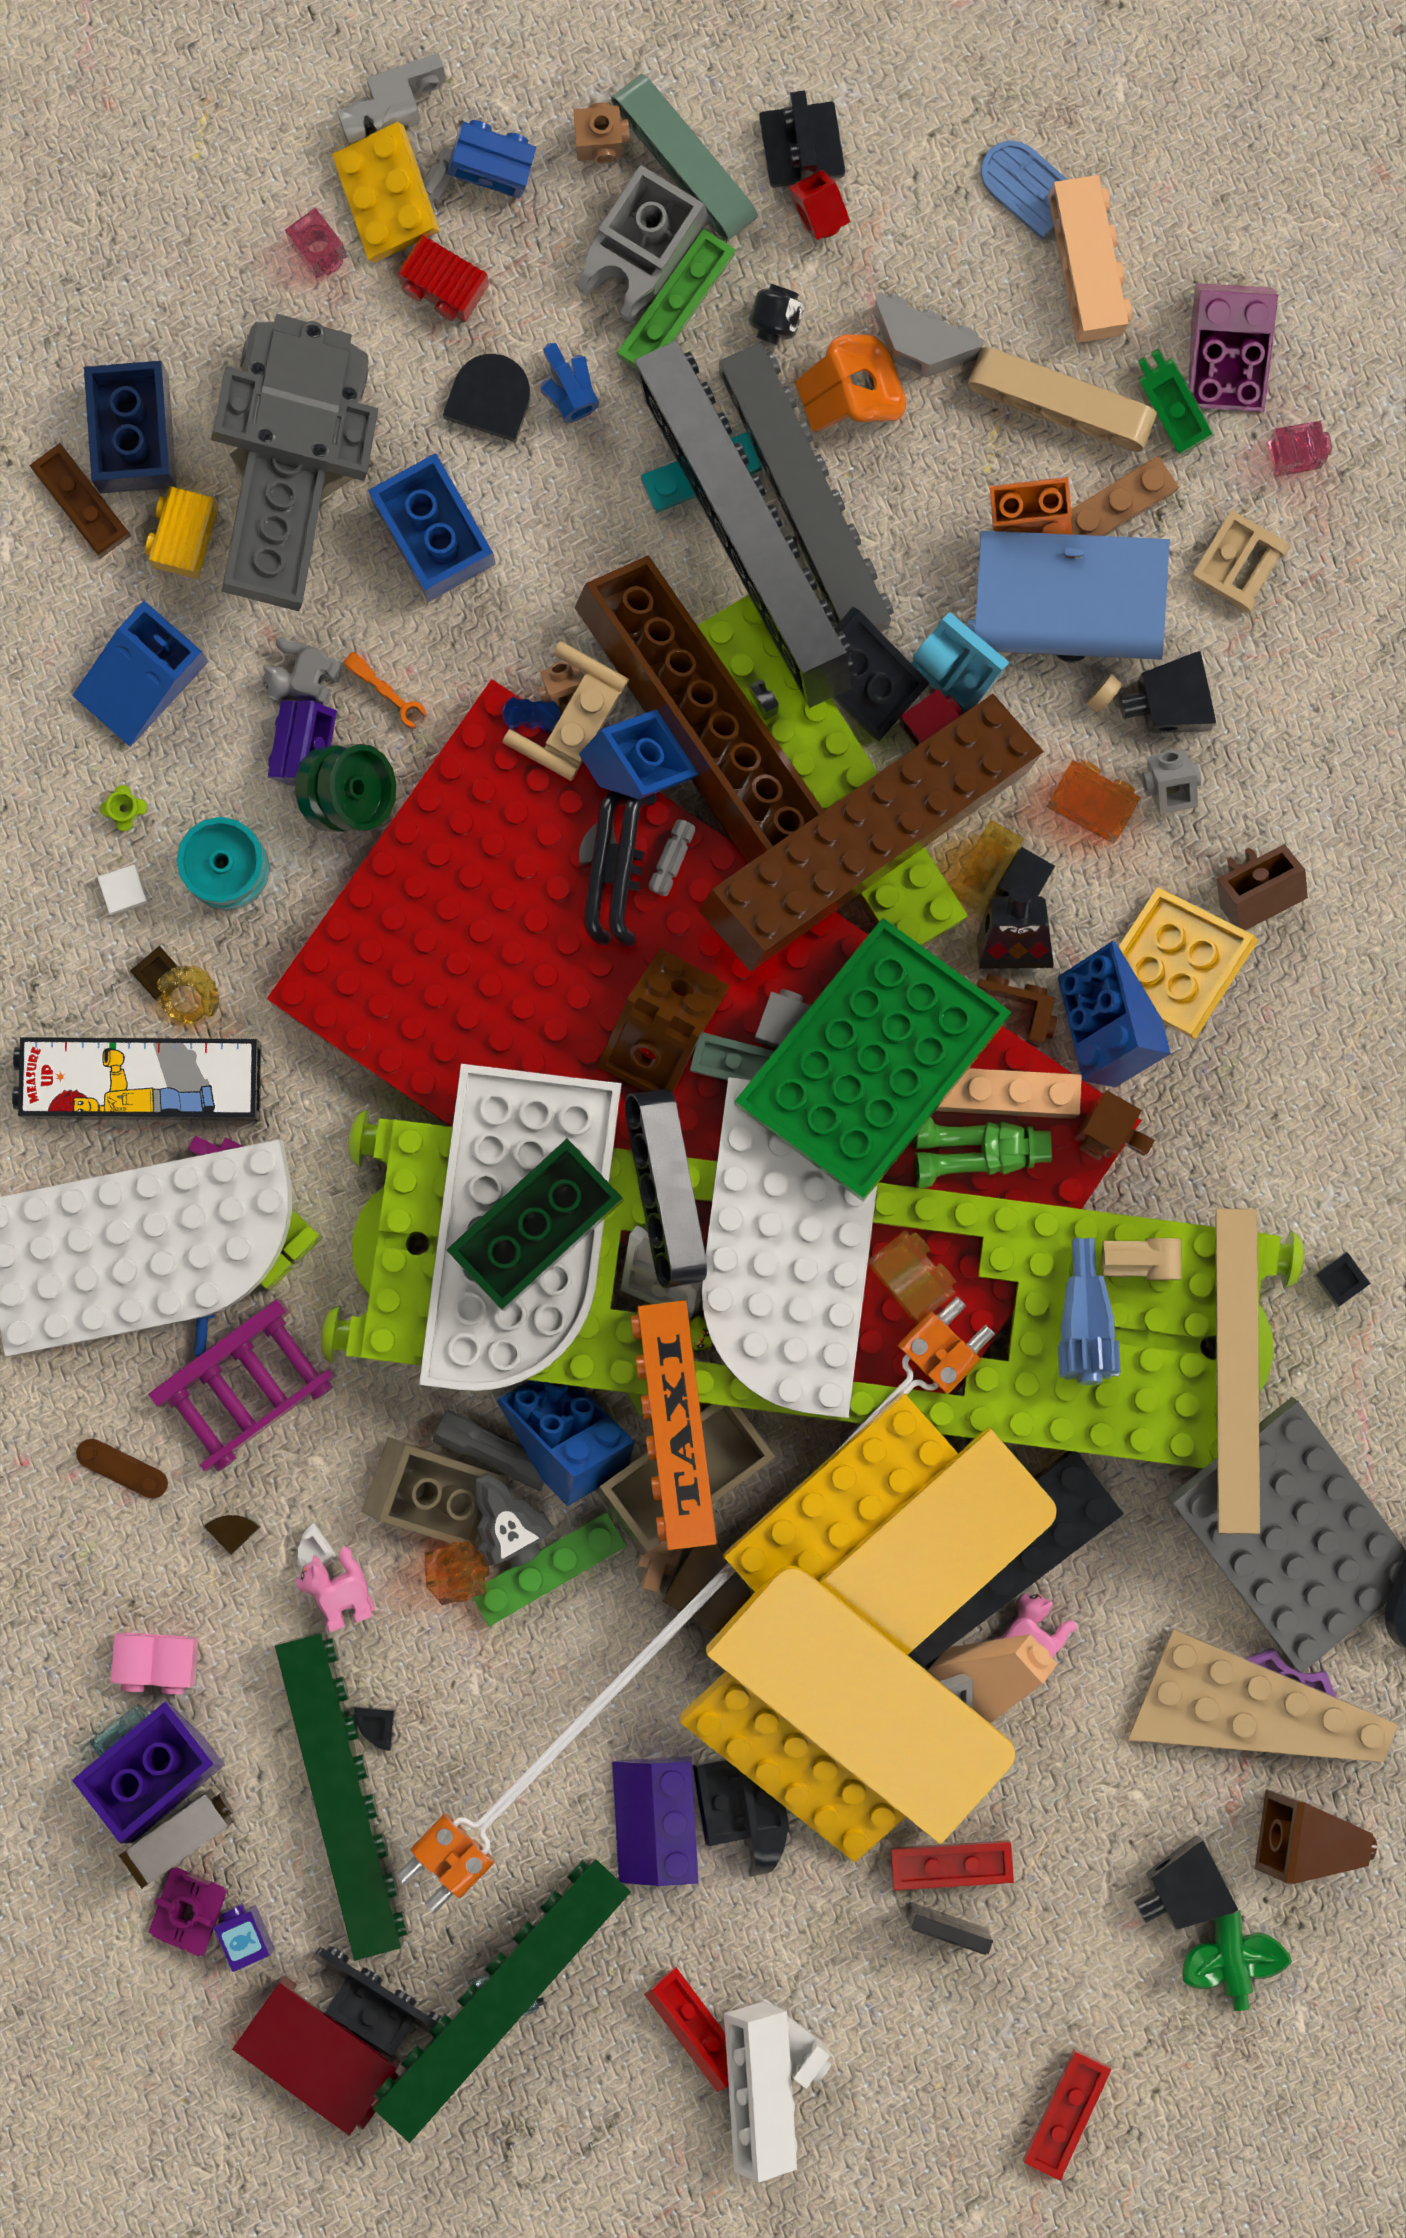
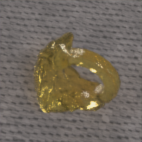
M196 965L178 966L166 972L157 981L158 990L160 992L163 991L161 996L162 1008L174 1021L194 1023L204 1015L209 1018L216 1015L219 1005L218 988L216 987L215 980L209 976L207 971L202 970L201 967ZM180 985L194 988L202 996L200 1007L191 1013H185L176 1009L171 1002V993Z

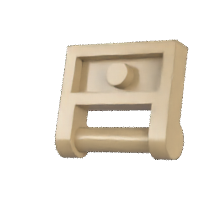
M1231 510L1190 579L1228 600L1242 612L1251 613L1257 603L1255 600L1256 595L1277 560L1284 558L1290 546L1283 539ZM1258 543L1265 548V552L1243 589L1240 590L1232 585L1254 546Z

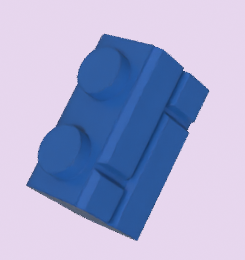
M471 120L470 123L462 122L456 136L446 174L520 199L528 181L536 146L528 144L529 140L517 133H507L504 136L493 132L489 124L479 120Z

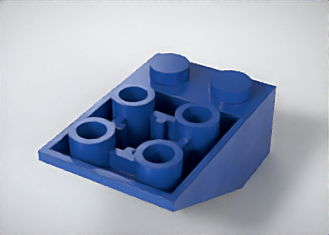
M143 601L116 630L72 696L131 747L209 661L198 647L146 601Z
M1111 941L1057 976L1083 1081L1115 1088L1171 1054L1162 1018L1116 942Z
M530 1380L499 1397L497 1400L498 1405L540 1478L567 1507L597 1490L630 1464L635 1441L582 1387Z

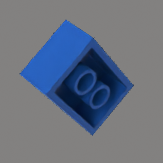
M436 453L368 490L372 504L428 602L496 565L493 551Z

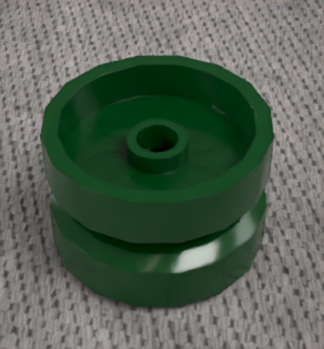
M365 744L331 745L312 750L302 760L296 774L295 795L299 810L306 821L318 830L328 832L368 831L379 827L390 816L396 801L397 784L393 767L386 756L374 746Z

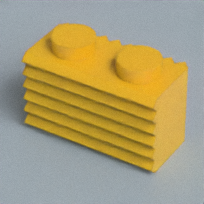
M169 486L166 497L160 496L155 513L156 518L160 519L156 533L150 532L145 546V555L149 556L148 560L153 568L199 579L219 508L213 497Z

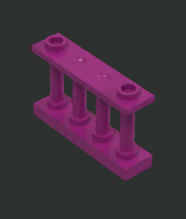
M276 1299L148 1394L157 1407H164L167 1404L171 1408L175 1407L208 1451L210 1457L199 1464L203 1471L211 1470L214 1467L217 1472H220L237 1459L234 1452L309 1396L315 1401L333 1388L330 1381L337 1376L335 1372L328 1369L319 1375L284 1327L287 1323L283 1318L291 1312L282 1300ZM263 1333L267 1337L272 1336L307 1384L289 1399H287L252 1351L255 1347L251 1342ZM230 1357H233L235 1361H241L275 1408L258 1422L253 1420L220 1374L223 1370L219 1365ZM199 1380L203 1385L207 1383L243 1432L225 1446L222 1445L188 1398L191 1394L187 1389Z

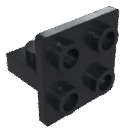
M803 90L790 92L789 107L760 112L761 134L769 183L772 188L794 185L820 170H823L832 179L845 176V165L834 102L808 105L806 92Z

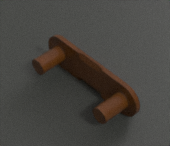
M86 1439L77 1448L76 1457L82 1466L147 1498H158L168 1488V1479L161 1470L97 1439Z

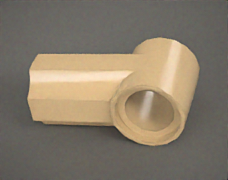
M1149 1238L1145 1239V1242L1102 1241V1276H1144L1146 1280H1182V1239Z

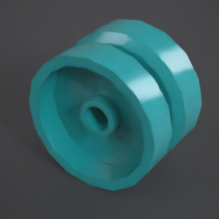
M225 817L203 820L189 829L179 845L176 859L179 876L188 890L210 908L225 911L244 908L256 900L267 885L270 872L267 851L253 831L238 820ZM222 859L229 862L225 868L221 869L218 866Z

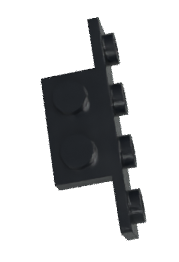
M329 1946L327 1950L319 1947L312 1956L314 1960L345 1979L326 2009L325 2014L390 2058L396 2053L413 2023L429 2033L431 2028L442 2017L433 2011L426 2015L414 2007L417 2001L399 1989H396L395 1993L381 1986L383 1979L371 1970L363 1967L359 1972L347 1964L349 1957L335 1947Z

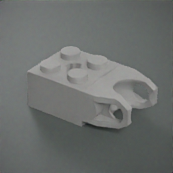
M640 165L599 227V233L588 249L585 268L577 283L579 292L587 297L595 288L610 278L626 280L629 283V288L620 314L623 316V320L631 323L642 310L653 302L707 225L710 218L705 204ZM658 221L661 222L657 227L648 228L650 223L657 225Z

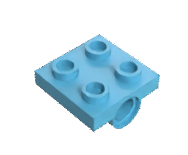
M949 612L912 657L913 662L911 664L927 679L931 687L935 690L939 688L944 696L950 694L964 714L982 701L1010 662Z

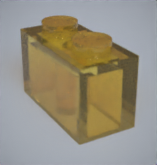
M990 819L950 887L957 899L982 914L989 899L992 898L1019 852L1024 838Z

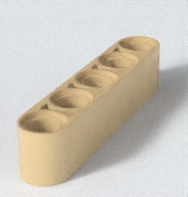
M989 347L981 348L967 383V387L976 394L1130 451L1141 452L1144 450L1157 416V412L1153 408L1141 402Z

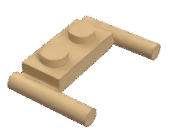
M560 641L553 655L582 670L587 675H584L549 736L545 748L511 729L505 735L502 743L572 781L583 762L579 753L602 729L621 693L625 690L629 679Z

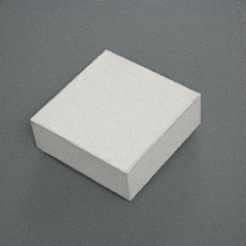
M135 865L97 877L109 914L115 915L149 903Z

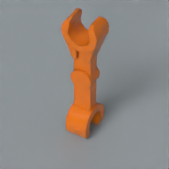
M351 652L345 658V667L352 674L366 683H371L382 697L388 698L401 710V720L406 727L410 729L416 728V725L406 718L409 710L417 709L426 717V710L422 704L416 701L406 703L393 692L394 690L390 685L375 676V672L356 652Z

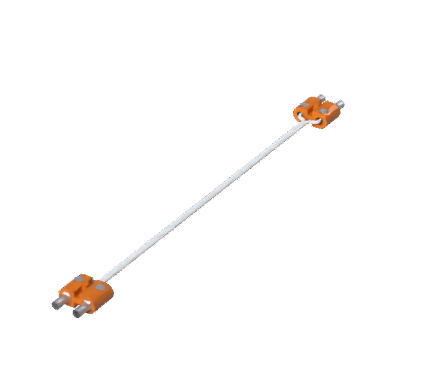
M957 1296L939 1315H935L930 1311L897 1345L906 1354L902 1365L907 1373V1378L843 1445L902 1392L907 1395L915 1386H921L925 1390H935L939 1387L948 1395L981 1361L977 1352L995 1333L987 1325H984L968 1343H964L954 1334L948 1325L966 1307ZM909 1359L922 1369L934 1383L927 1384L922 1380L912 1381L913 1371L908 1365ZM727 1563L477 1822H472L463 1817L454 1820L450 1815L444 1813L410 1848L414 1857L396 1874L397 1878L406 1885L424 1866L431 1873H435L443 1885L425 1903L433 1913H436L453 1894L458 1898H462L495 1863L493 1857L488 1853L490 1850V1840L485 1834L486 1829L713 1596L736 1570ZM460 1824H465L470 1828L480 1827L479 1835L484 1842V1848L475 1839H472Z

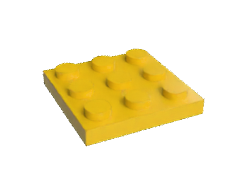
M1157 887L1119 945V948L1161 1016L1163 1023L1195 1040L1258 940L1255 935Z

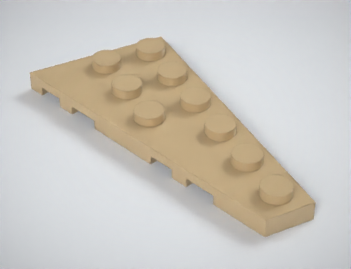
M1173 1628L1134 1721L1128 1740L1384 1762L1398 1724Z

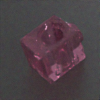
M316 207L285 229L289 244L316 279L323 274L330 275L342 266L343 259L347 257L343 243ZM316 241L328 243L321 252L309 250L311 244Z
M1321 420L1275 428L1269 438L1276 477L1321 469L1327 461L1328 455H1331L1332 452L1330 435L1328 432H1323Z

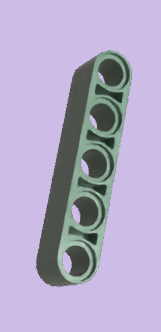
M641 73L611 96L613 105L619 106L622 119H628L629 127L680 189L705 204L710 218L708 222L721 238L729 241L758 218L757 211L748 197L646 75Z

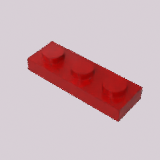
M1010 1840L890 1848L894 1890L1014 1883Z
M677 1967L667 1971L644 1995L716 2092H719L729 2086L725 2031Z
M1073 2049L1022 2159L1025 2164L1061 2181L1112 2070L1110 2066Z

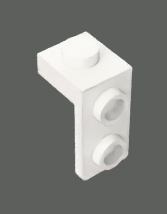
M763 1999V2000L761 2001V2002H765V2003H768V2004H771V2005L775 2006L774 2004H772V2003H771L770 2001H768L767 1999ZM787 2015L790 2024L789 2049L793 2079L807 2089L812 2081L819 2083L831 2066V2062L828 2061L831 2056L829 2046Z

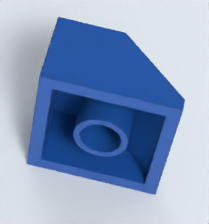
M657 709L601 729L579 753V756L599 787L636 799H642L689 781L698 775L695 767Z

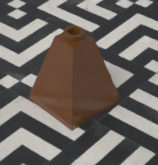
M1265 1790L1255 1861L1256 1870L1285 1883L1296 1884L1367 1867L1370 1860L1375 1858L1377 1841L1373 1833L1303 1801L1274 1790Z

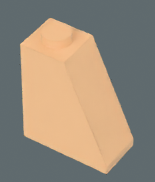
M1031 1634L949 1647L938 1656L927 1671L939 1682L962 1673L973 1680L972 1709L986 1721L992 1723L1041 1686L1057 1666V1663L1044 1646L1040 1645Z

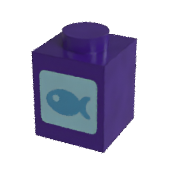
M243 1903L225 1910L221 1913L223 1920H220L213 1927L232 1972L270 1956L275 1949L256 1905L245 1909Z

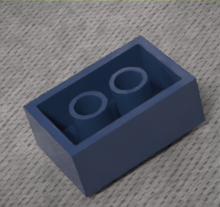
M162 361L85 366L84 380L91 481L98 492L101 494L169 488V486L177 488L169 374Z

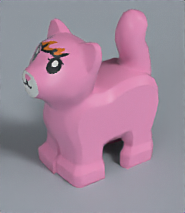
M343 1547L339 1553V1560L346 1569V1572L329 1580L327 1569L321 1563V1560L314 1555L312 1562L303 1566L300 1576L296 1579L298 1590L314 1597L318 1608L325 1616L324 1623L328 1632L345 1626L343 1610L348 1608L355 1610L353 1614L355 1623L372 1617V1612L375 1611L371 1595L368 1594V1584L360 1565L352 1557V1550L349 1547Z
M1023 1593L1016 1600L1017 1616L1009 1623L1005 1632L993 1640L1031 1634L1040 1645L1048 1650L1053 1658L1065 1645L1068 1635L1076 1631L1077 1625L1072 1620L1065 1621L1058 1627L1053 1636L1049 1635L1039 1628L1037 1624L1047 1617L1053 1604L1052 1601L1045 1599L1040 1594L1029 1595Z

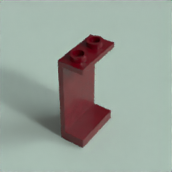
M284 1975L232 2050L350 2136L356 2126L363 2130L376 2111L372 2107L375 2098L372 2095L388 2077L393 2081L399 2077V2074L395 2071L400 2064V2060L394 2056L389 2061L296 1993L294 1989L297 1984Z

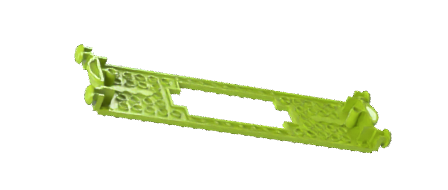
M368 1110L359 1112L354 1118L348 1135V1152L351 1162L360 1168L364 1156H371L379 1162H384L387 1165L384 1187L372 1194L359 1213L352 1236V1262L360 1284L369 1293L368 1308L360 1317L351 1316V1320L342 1319L341 1305L331 1308L327 1313L321 1329L320 1345L324 1359L330 1363H334L337 1351L346 1352V1356L422 1366L453 1127L379 1118L378 1125L369 1124ZM613 1148L609 1184L622 1196L624 1201L604 1219L597 1282L589 1314L582 1329L566 1351L550 1366L526 1380L649 1395L647 1379L639 1380L636 1355L644 1354L642 1338L634 1339L631 1315L638 1313L611 1309L621 1231L632 1232L636 1226H639L647 1232L632 1150ZM687 1158L695 1200L712 1202L717 1162ZM885 1183L877 1184L873 1223L982 1237L978 1277L1017 1282L1008 1361L980 1358L981 1361L965 1376L963 1396L913 1389L907 1394L910 1400L941 1434L976 1438L987 1427H990L1001 1441L1006 1443L1205 1468L1217 1458L1216 1258L1214 1226ZM1292 1230L1288 1234L1286 1243H1280L1281 1236L1257 1232L1259 1393L1267 1383L1274 1358L1273 1332L1265 1311L1259 1305L1261 1280L1265 1277L1281 1275L1284 1289L1294 1286L1298 1281L1305 1261V1248L1301 1237ZM420 1235H426L429 1239L428 1250L421 1255H414L411 1250L412 1241ZM1149 1238L1182 1239V1280H1146L1144 1276H1103L1114 1317V1341H1119L1121 1372L1119 1376H1110V1379L1102 1378L1103 1383L1098 1385H1079L1077 1378L1066 1380L1065 1377H1059L1058 1345L1060 1341L1062 1342L1061 1323L1066 1285L1069 1282V1277H1073V1239H1095L1096 1276H1102V1241L1145 1242V1239ZM1205 1338L1212 1342L1214 1348L1213 1354L1209 1359L1200 1351V1344ZM694 1361L698 1396L701 1403L863 1424L897 1389V1387L853 1382L848 1418L791 1410L762 1398L745 1386L726 1365Z

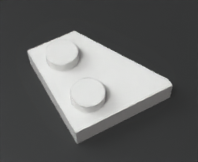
M636 1226L629 1236L620 1291L651 1304L686 1300L689 1320H692L699 1310L703 1282L663 1288L655 1274L648 1233L642 1227Z

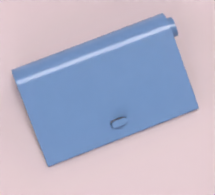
M981 531L976 619H968L967 627L997 652L1162 660L1170 539ZM1065 556L1082 557V558H1067V557H1065Z

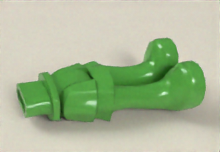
M930 1117L913 1138L914 1149L981 1145V1153H915L914 1174L917 1188L931 1187L938 1176L945 1174L987 1172L989 1175L1000 1171L1004 1175L1025 1166L1033 1168L1035 1163L1051 1162L1052 1160L1050 1130L1033 1131L1032 1126L1023 1128L1003 1121L998 1125L987 1122L985 1125L947 1127L936 1125Z

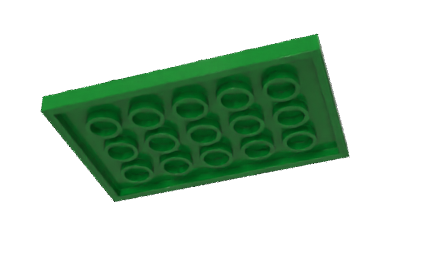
M882 918L734 1101L735 1106L861 1201H864L1009 1019L1011 1011L893 924Z

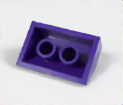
M165 1701L72 1779V1781L120 1844L134 1843L225 1766V1764L203 1735L174 1707Z
M692 1756L612 1761L619 1881L621 1883L651 1886L699 1884Z

